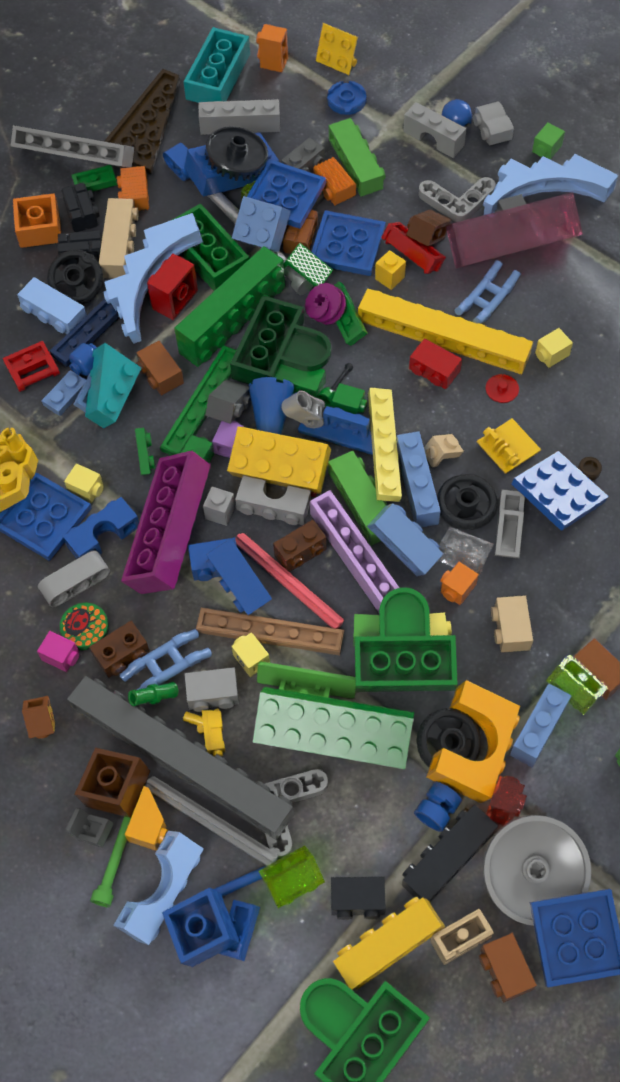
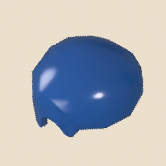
M455 99L449 101L443 107L442 116L463 127L467 123H472V110L466 101Z

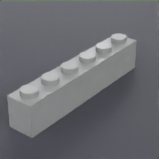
M13 125L12 147L121 167H132L134 147Z

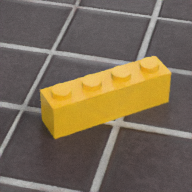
M418 897L411 899L404 905L406 909L398 915L396 913L390 914L382 920V927L376 931L373 928L366 931L359 937L361 941L353 947L349 944L337 953L339 957L333 962L351 990L357 991L426 942L432 935L445 928V925L426 898L422 897L419 900Z

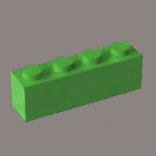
M351 118L330 124L329 141L348 175L356 183L359 195L364 196L382 190L383 182L386 178L385 172L382 167L378 166L375 154H371L367 140L361 136L359 126L355 125Z
M351 451L328 461V473L370 546L380 542L381 540L367 526L387 506V502L376 499L375 481L371 475L368 476L365 472L363 460L360 457L357 458L354 451Z

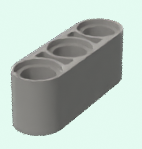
M91 551L45 577L38 584V589L49 606L57 607L105 579L109 575L110 569L97 551Z

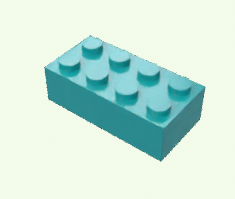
M212 27L184 80L186 100L198 103L227 101L250 56L249 36Z

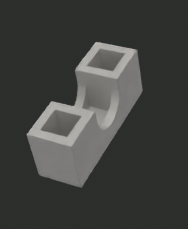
M417 102L404 114L403 132L421 140L426 133L431 134L437 142V150L452 158L464 147L465 127Z
M243 475L235 499L238 511L246 515H260L268 520H282L290 525L305 524L310 507L311 490L288 485L283 497L271 499L266 496V480Z

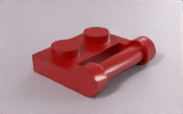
M43 341L2 358L19 392L26 390L25 387L53 375L55 377L60 374ZM46 364L49 366L48 368L43 369L37 373H34L28 377H25L23 379L20 378V376L30 371H33L39 367H42Z

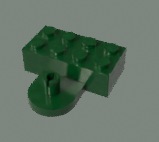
M263 295L230 363L232 379L253 384V380L257 378L275 377L280 364L302 371L319 370L331 358L330 340L322 332L303 326L304 307Z

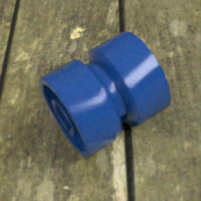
M434 782L426 793L427 800L424 799L420 802L414 814L429 828L442 832L450 821L449 814L456 812L462 799L450 787L440 782Z

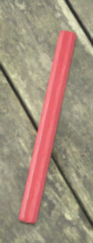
M241 533L236 536V545L331 628L339 629L344 620L340 615L247 535Z

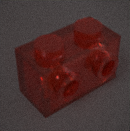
M499 776L486 815L501 826L512 821L514 816L519 818L527 795L522 794L525 785L512 776Z

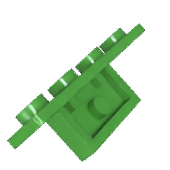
M262 661L258 663V683L279 686L281 690L327 698L330 695L351 699L355 697V677Z

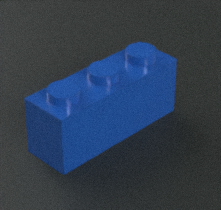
M231 538L206 554L209 559L205 562L213 573L219 572L223 578L219 581L226 593L232 591L236 597L233 603L240 613L245 611L249 615L272 599Z

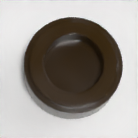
M585 457L580 461L578 469L593 481L600 476L602 465L594 457Z

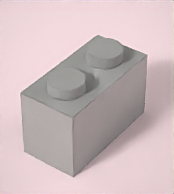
M235 667L185 673L189 710L202 712V710H208L211 707L228 709L239 704Z

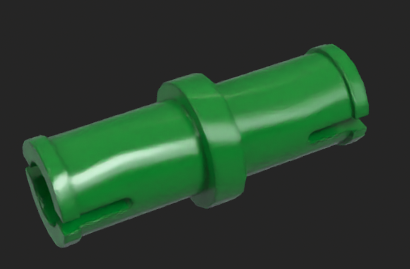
M175 682L162 685L150 684L147 688L129 691L128 700L132 706L145 703L157 704L160 700L177 697L179 692L178 686Z

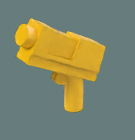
M219 709L214 711L202 710V716L186 711L183 721L197 725V732L199 734L204 733L207 753L213 754V757L216 754L222 757L223 752L226 751L222 736L221 711Z

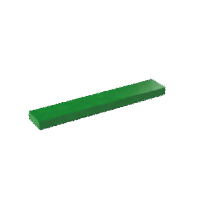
M223 345L161 444L160 450L169 455L182 453L190 437L197 434L207 417L205 415L209 394L223 381L230 380L232 377L230 363L236 350Z

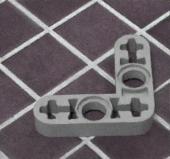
M481 178L458 198L437 183L426 180L419 185L418 195L421 200L451 220L462 223L467 221L483 206L487 195H491L494 192L496 183L491 178ZM471 197H475L478 199V201L472 203L469 202L468 199ZM447 199L449 203L441 204L439 200Z
M317 769L265 783V785L270 788V793L277 797L282 795L294 803L323 794L328 787V778L323 771ZM317 777L319 781L323 780L319 788L312 784L306 786L307 792H303L301 780H305V785L312 783V778ZM290 783L296 784L299 787L298 793L294 796L287 795L284 791L286 785ZM288 826L284 829L285 833L280 835L282 843H288V845L284 846L285 851L280 852L278 848H273L277 846V840L265 833L268 847L278 854L277 859L287 858L292 852V840Z

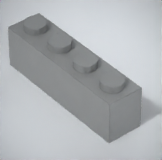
M279 99L199 102L201 135L212 134L220 128L231 126L245 128L254 133L280 132Z

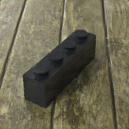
M475 804L469 810L465 807L456 817L458 822L452 828L447 826L438 836L440 841L434 847L430 844L420 855L422 860L416 866L412 863L403 872L402 886L414 898L418 897L420 900L424 897L430 903L496 833L498 825Z

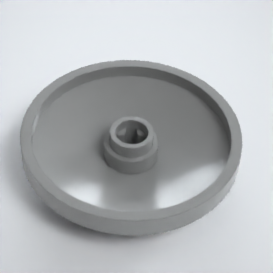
M529 815L508 822L491 838L483 858V879L490 898L503 913L515 921L526 925L534 926L529 902L586 893L590 886L591 863L584 843L569 826L554 818Z

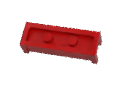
M388 223L381 237L383 240H386L385 243L387 245L391 244L424 269L425 274L440 270L446 259L443 254L431 245L426 246L407 236L408 228L402 223Z

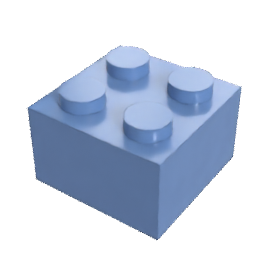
M243 196L232 239L260 248L265 246L269 250L279 253L291 211L281 206Z

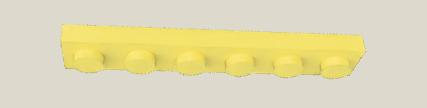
M369 388L368 402L376 499L400 502L402 493L392 390Z

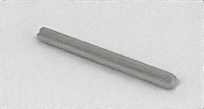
M155 776L147 780L145 786L149 787L152 794L264 865L272 867L276 863L278 854Z

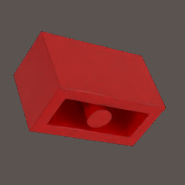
M424 338L410 356L409 369L414 374L428 379L435 386L447 389L461 370L462 358Z

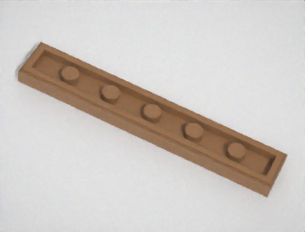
M202 607L196 626L198 633L238 639L240 636H247L252 632L260 643L340 655L344 630Z

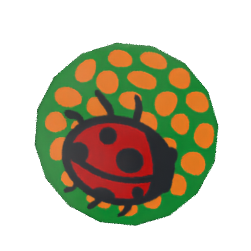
M87 602L70 607L63 614L60 621L62 637L75 642L78 650H88L91 645L107 636L109 631L108 618L103 609L96 604Z

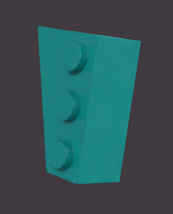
M106 343L93 350L92 357H94L93 369L90 372V377H92L91 386L88 390L85 412L86 418L103 429L116 422L141 370L140 366Z

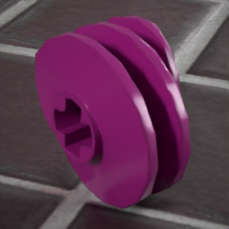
M329 283L315 286L309 292L305 302L308 316L325 325L334 324L343 315L346 306L343 292Z

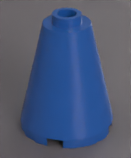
M274 377L254 379L253 384L249 383V391L256 429L281 435L287 417L282 410V402L293 395L294 385L283 379V383L276 382Z

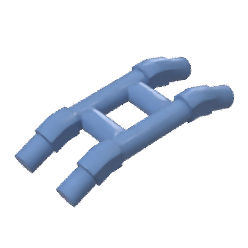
M495 260L481 282L455 308L456 315L460 316L467 312L474 303L483 308V310L473 319V322L477 324L484 323L506 295L512 291L521 273L514 270L502 288L492 282L503 263ZM485 289L495 294V297L490 302L479 297Z
M193 629L174 636L170 641L145 656L136 659L128 665V668L120 673V677L126 682L147 666L153 676L141 684L138 689L147 688L150 684L160 685L188 667H192L202 660L211 657L212 653L209 648L190 653L183 659L177 648L199 637L198 631ZM168 653L175 664L162 672L156 660Z

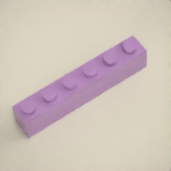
M331 490L310 501V514L379 612L380 604L386 594L399 588V586Z

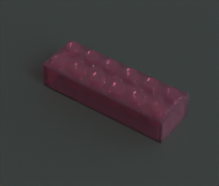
M573 192L456 222L446 227L456 269L583 235Z

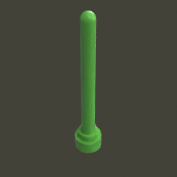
M124 816L102 883L97 886V889L93 890L90 902L98 906L107 908L111 906L114 897L111 886L127 842L125 833L131 820L129 817Z

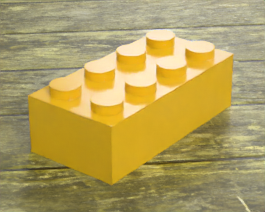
M238 426L227 471L236 477L242 478L244 475L266 480V483L284 487L289 485L321 494L331 448L325 443Z

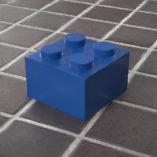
M208 888L162 912L181 964L194 967L240 943L221 893L212 888Z

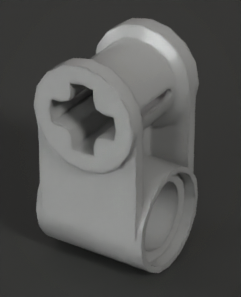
M298 391L282 402V410L287 417L309 428L323 426L322 410L325 407V403L321 399H317L305 391Z

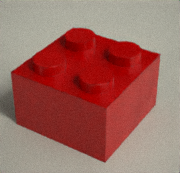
M174 253L163 261L160 269L151 275L147 282L152 309L171 320L178 316L198 292L194 264Z

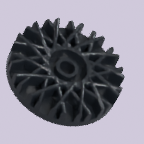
M233 126L223 127L214 131L207 139L205 160H208L211 170L217 167V174L222 173V177L227 172L230 173L229 179L234 177L235 181H237L239 175H243L244 181L246 178L251 180L252 174L257 177V175H261L262 170L266 167L268 159L267 146L257 134L248 129Z

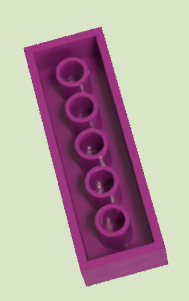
M188 451L159 458L121 582L140 594L172 590L177 583L210 469V464L195 452Z

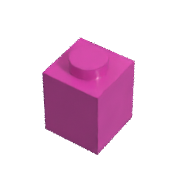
M51 631L48 632L37 650L42 661L65 672L69 670L70 666H74L79 658V650L75 642Z

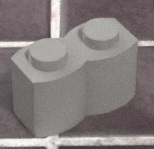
M499 101L476 107L473 121L475 126H478L481 130L483 140H486L489 145L512 140L514 128Z

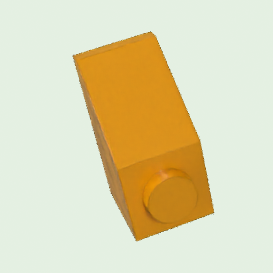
M143 786L125 837L130 843L157 851L168 829H166L167 826L149 787Z

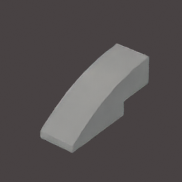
M501 491L495 556L519 559L525 497L519 491Z

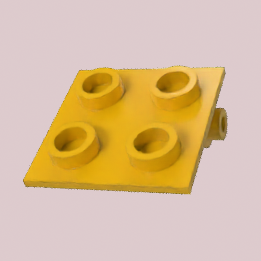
M323 23L315 61L350 75L351 67H355L357 64L354 53L358 37Z
M513 418L496 429L486 428L483 432L485 436L477 440L481 448L505 474L541 451Z

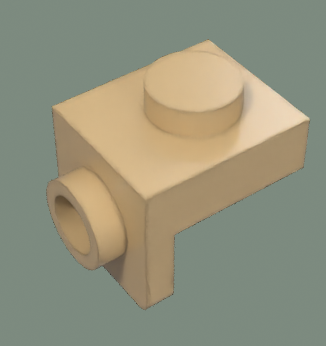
M453 434L432 436L424 447L426 458L432 467H437L443 459L460 457L464 452Z

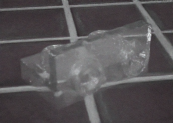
M449 527L439 546V550L443 555L438 561L452 567L461 562L480 576L494 544Z

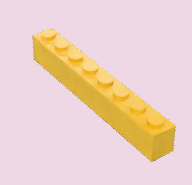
M367 288L358 307V315L362 323L420 342L425 338L445 350L521 375L531 354L533 341L527 340L524 337H517L502 330H495L483 324L455 317L440 310H433L421 304L405 301L402 298L393 297L380 291Z

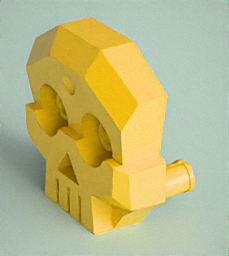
M9 427L5 428L0 434V512L27 497L30 480L34 477L38 464V458L33 449L25 442L21 434H16L15 429L12 427L10 429Z

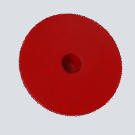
M498 374L492 376L487 381L486 393L496 402L507 403L517 397L519 385L511 376Z

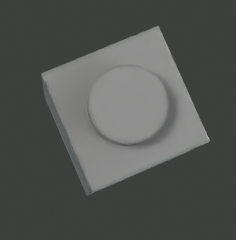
M211 487L203 505L205 519L227 526L235 509L234 493Z

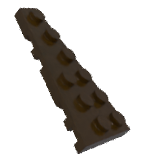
M162 69L104 141L134 147L132 167L145 166L146 173L151 175L179 87L180 76L178 74Z

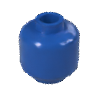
M86 343L80 344L69 355L71 362L69 367L77 375L89 376L93 369V350L97 347L92 343L89 345Z

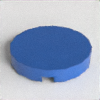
M341 81L332 85L328 90L327 102L329 107L336 113L343 115L355 114L361 111L366 104V91L360 84L354 81H349V83Z

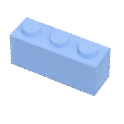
M35 277L17 294L23 311L28 314L32 313L45 324L49 323L60 333L68 334L87 316L83 305Z

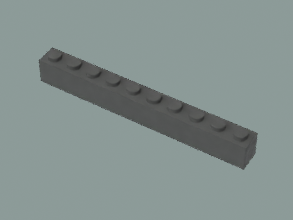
M85 676L67 700L72 709L275 840H278L294 816V810L291 806L292 802L282 795L277 797L270 793V788L264 783L251 781L248 779L249 775L240 768L232 769L228 766V762L217 754L213 757L207 753V749L199 742L191 743L180 730L174 728L172 731L166 727V723L157 716L152 718L145 714L146 710L140 705L132 706L126 702V698L118 691L114 690L112 693L107 690V686L99 679L95 678L92 680Z

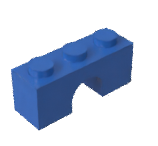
M120 497L109 502L98 513L90 515L79 526L71 528L63 538L67 548L76 559L91 551H97L101 555L102 551L97 541L100 534L111 531L116 533L122 540L137 530L139 519L124 499Z

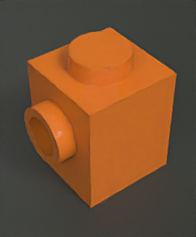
M458 562L451 571L447 570L440 580L442 583L441 593L448 601L461 605L477 585L479 574Z

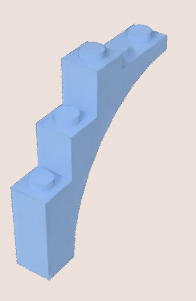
M574 154L570 160H566L563 166L544 156L538 163L535 162L531 168L510 159L506 165H502L499 169V182L491 195H487L483 202L485 207L483 216L491 219L495 215V210H497L498 200L520 194L525 197L541 192H571L605 202L615 189L618 175L577 154Z
M193 213L145 229L146 239H143L145 249L124 256L126 265H123L126 275L104 282L106 291H103L106 302L108 304L111 303L115 311H118L119 317L124 319V324H121L125 337L129 336L133 344L142 341L139 327L140 311L144 296L148 290L147 282L150 276L160 269L163 261L168 259L172 253L178 256L185 250L203 242Z

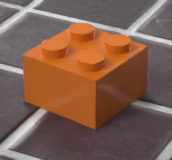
M55 193L13 199L15 233L20 248L58 243L61 225Z

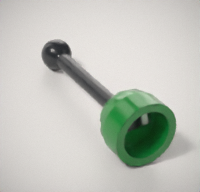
M347 363L344 366L345 370L331 388L325 387L317 395V399L324 401L325 406H332V399L336 392L335 389L346 374L353 370L351 363Z

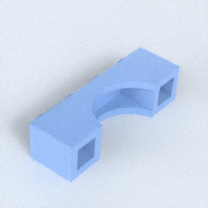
M168 831L155 853L162 870L161 881L157 890L146 900L140 902L127 901L113 926L136 941L150 945L151 941L160 932V925L164 920L162 912L174 906L173 902L178 893L185 888L191 870L198 865L203 848L180 832Z

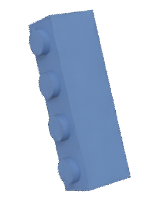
M420 432L397 435L398 460L413 520L421 527L438 525L440 508Z

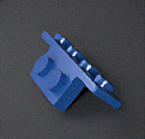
M326 406L322 417L324 419L322 427L309 428L302 423L298 427L299 433L373 455L371 431H369L370 419L365 418L361 414H352L337 407Z

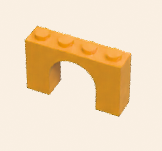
M466 680L456 688L450 708L468 714L482 728L488 742L487 754L483 761H471L442 748L433 755L426 778L440 782L468 798L483 803L493 798L497 793L498 784L496 782L506 764V761H504L505 753L510 749L513 742L511 734L520 719V716H518L520 706Z

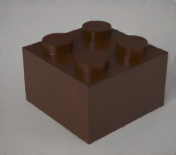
M95 748L75 795L88 808L131 818L150 770L140 757Z

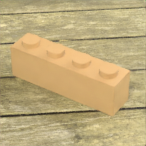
M108 198L99 258L103 278L114 279L126 275L123 265H126L124 256L134 252L132 237H136V224L134 223L135 220L138 221L139 216L138 208H135L133 199Z

